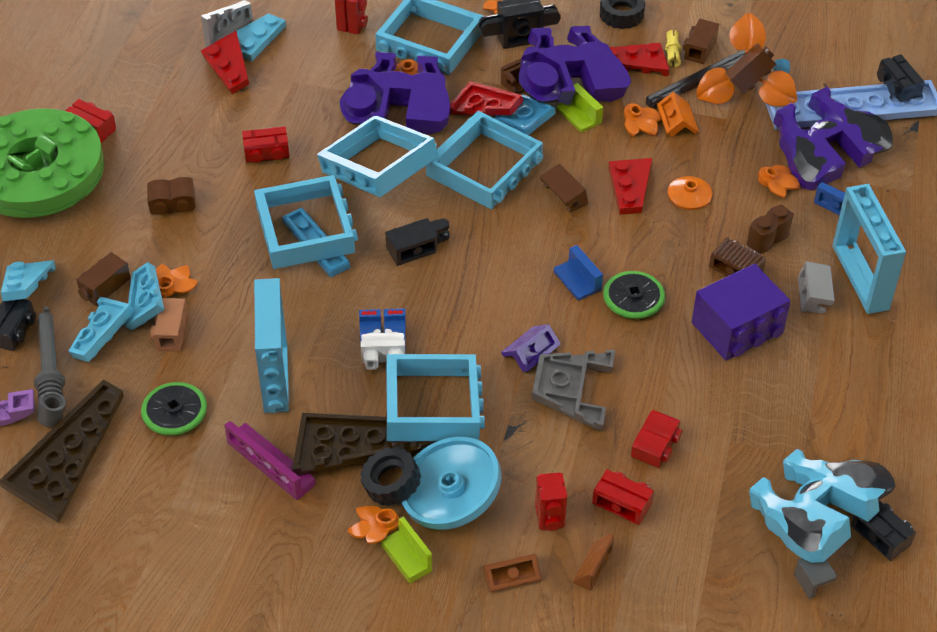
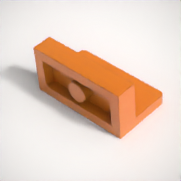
M675 92L670 93L657 104L668 135L673 137L685 127L695 134L699 132L690 104Z

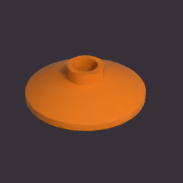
M684 176L677 178L668 187L670 201L682 209H701L712 200L713 192L710 185L697 177Z

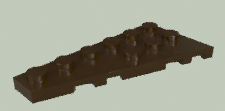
M103 379L0 479V486L59 523L124 397L123 391Z
M302 413L292 471L299 476L366 463L370 456L388 447L403 448L410 454L417 453L437 441H387V417Z

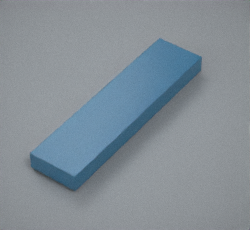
M302 207L282 216L283 223L299 242L327 237ZM344 255L317 260V263L330 278L350 268V262Z

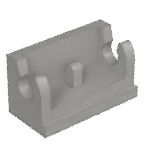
M806 261L798 275L801 312L825 313L826 308L819 307L818 305H833L835 302L831 266Z

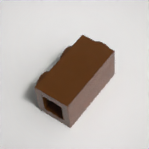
M699 18L696 26L691 27L689 38H686L684 41L685 60L705 64L717 40L718 23Z
M757 43L725 73L740 91L745 94L747 91L752 90L763 76L771 73L776 65L772 59L774 54L767 46L762 48Z
M110 252L76 279L79 288L78 293L83 300L90 301L97 306V301L100 297H109L130 280L131 276L128 263Z

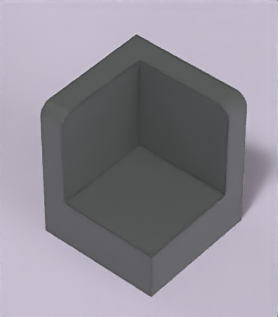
M802 558L797 560L794 576L809 599L815 597L819 586L836 580L837 575L827 559L824 562L811 563Z

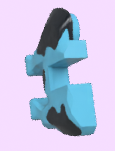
M796 449L783 461L785 479L803 484L796 493L794 500L787 501L777 496L772 490L770 480L765 477L750 488L749 494L751 507L761 511L768 529L779 536L784 544L797 556L808 562L817 563L824 562L851 538L849 517L826 505L831 503L868 522L879 512L878 501L890 494L896 486L890 472L879 463L866 460H850L837 463L809 460L805 458L801 450Z

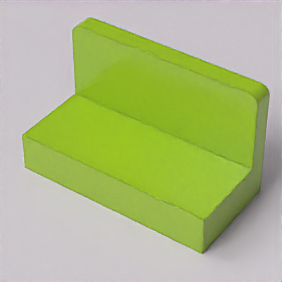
M576 83L574 84L575 93L571 104L560 103L557 105V110L580 132H584L602 123L603 106L582 86Z
M402 517L398 519L399 530L381 541V546L410 584L432 572V553L407 520Z

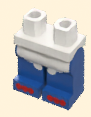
M405 308L384 309V333H382L381 309L359 310L361 360L367 370H376L379 368V363L387 362V354H405Z

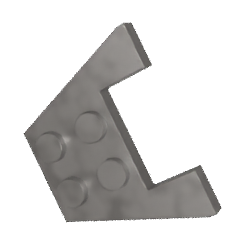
M606 350V353L595 354L594 351H585L583 355H571V352L540 354L531 399L596 430L602 431L606 407L581 403L580 401L586 369L611 373L615 350Z

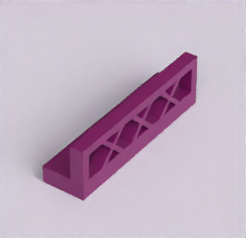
M228 421L224 425L227 443L294 499L298 500L316 485L315 478L310 474L296 475L292 471L294 461L247 423L237 427L233 422Z

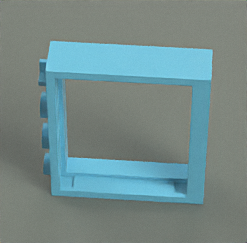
M403 0L375 34L376 50L396 53V57L400 59H412L416 62L418 55L438 57L440 72L450 75L482 34L478 22L483 15L438 0ZM410 14L464 31L447 54L393 36Z
M477 111L437 149L438 157L426 165V176L492 209L497 203L502 202L510 190L515 189L523 177L528 176L530 170L536 164H540L544 156L542 154L543 142ZM480 134L524 155L491 189L447 167Z
M373 116L319 152L317 156L323 173L329 176L334 175L336 179L375 196L382 197L438 157V152L433 137L379 116ZM379 138L410 150V152L379 173L348 160Z
M334 175L254 190L256 208L273 269L355 253L354 241H358L356 229H351L353 227L351 213H346L348 212L346 198L342 199L341 183L337 184ZM332 195L344 233L278 246L269 207Z
M870 185L846 187L832 247L866 313L871 314L890 310L906 250ZM860 226L863 227L879 257L874 275L856 243Z
M280 278L254 280L255 353L264 413L289 411L288 351Z
M387 354V441H439L450 437H471L479 440L480 429H485V417L480 416V413H483L484 405L483 398H479V396H482V381H477V379H481V365H476V354ZM397 376H469L471 417H398Z

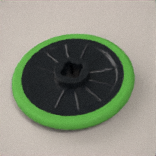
M626 271L608 280L604 287L603 297L607 306L616 314L630 319H642L654 315L662 308L665 302V291L661 283L653 276L639 271Z
M183 382L167 383L155 388L146 396L141 407V416L147 427L156 433L180 435L194 429L201 423L207 411V401L204 394L193 385Z

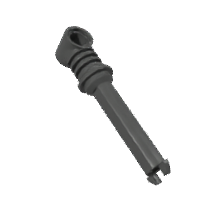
M44 306V312L38 316L41 372L34 379V387L38 392L37 419L39 423L46 427H55L62 420L66 400L63 397L65 377L57 371L53 314L49 313V307Z

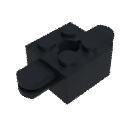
M540 0L497 1V14L481 17L478 25L484 37L497 35L503 49L530 45L528 38L531 29L556 25L559 23L561 15L555 4L542 6Z

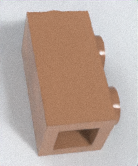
M162 298L164 310L155 316L156 325L151 328V340L155 341L156 349L159 351H181L188 317L185 299Z

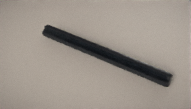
M740 50L647 96L646 105L653 108L672 92L680 95L698 86L702 77L713 68H724L727 71L745 55V52Z

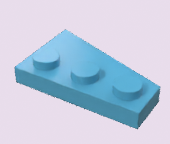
M268 13L237 30L243 58L253 61L286 27V20Z
M55 260L26 264L24 262H14L7 266L1 289L2 301L28 298L38 288V281L45 280L48 277L47 272H53L56 269Z
M149 262L132 272L128 304L133 307L135 312L125 323V327L130 330L144 325L149 319L164 310L156 268Z
M100 297L97 301L98 309L96 312H91L88 317L90 321L88 326L80 330L69 349L72 357L85 362L93 359L106 342L112 339L116 331L135 312L133 307L127 303Z

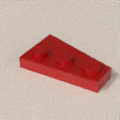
M237 31L200 50L203 58L231 94L250 84Z
M661 43L609 47L627 71L632 68L640 69L642 73L650 74V71L661 72L662 76H669V67Z
M470 81L450 103V114L474 115L477 111H480L486 115H512L524 101L520 94Z
M652 158L609 161L608 169L619 215L642 213Z

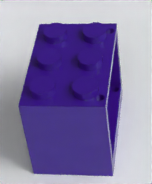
M752 264L696 291L691 323L727 361L742 355L753 347H759L773 337H779L785 330L791 300L756 264Z

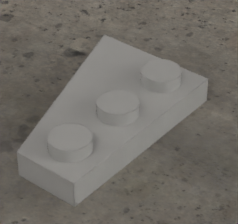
M244 0L202 15L201 21L205 48L230 33L241 29L253 20L251 3Z

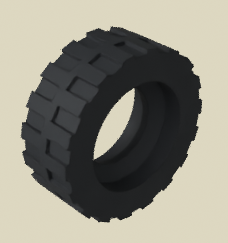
M600 0V18L608 26L629 29L638 26L642 19H644V0ZM627 6L632 8V10L619 11L612 7Z
M388 447L370 456L368 461L364 463L360 475L364 489L375 503L377 502L382 506H393L408 500L417 491V487L420 485L421 473L409 452L403 448ZM395 467L402 469L403 474L396 482L386 486L379 483V478L387 470Z

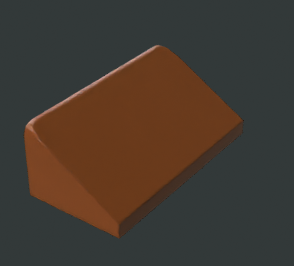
M608 534L593 543L573 580L574 584L588 590L594 587L613 551V534Z
M536 553L482 566L489 592L542 580Z

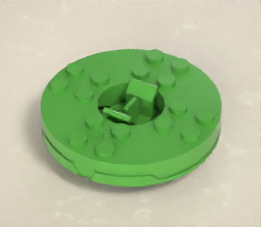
M29 109L0 117V214L20 218L46 216L75 205L76 202H80L83 197L88 196L93 191L103 174L104 156L100 138L89 122L71 112L57 109Z

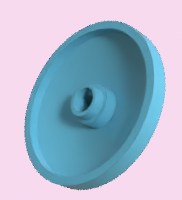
M450 437L439 440L424 448L414 457L421 473L420 485L408 500L402 501V504L409 516L424 527L445 530L463 526L484 513L495 500L502 480L499 461L489 446L475 438Z

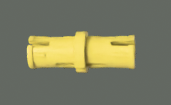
M673 30L668 31L666 34L667 44L665 52L668 55L667 64L672 67V61H674V67H678L681 64L680 53L682 46L679 43V32L676 30L674 32L675 36H673Z

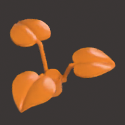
M746 13L731 28L729 39L735 49H746V54L757 43L761 47L764 46L766 32L756 16ZM713 68L702 77L697 88V98L699 100L713 104H722L732 98L734 85L726 75L724 68ZM774 71L768 75L767 81L763 78L759 80L764 84L759 90V96L766 104L783 107L797 102L798 97L795 83L788 73Z

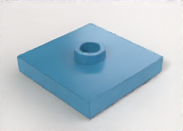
M523 94L524 102L512 115H496L494 118L529 135L555 115L556 112L555 107L537 102Z

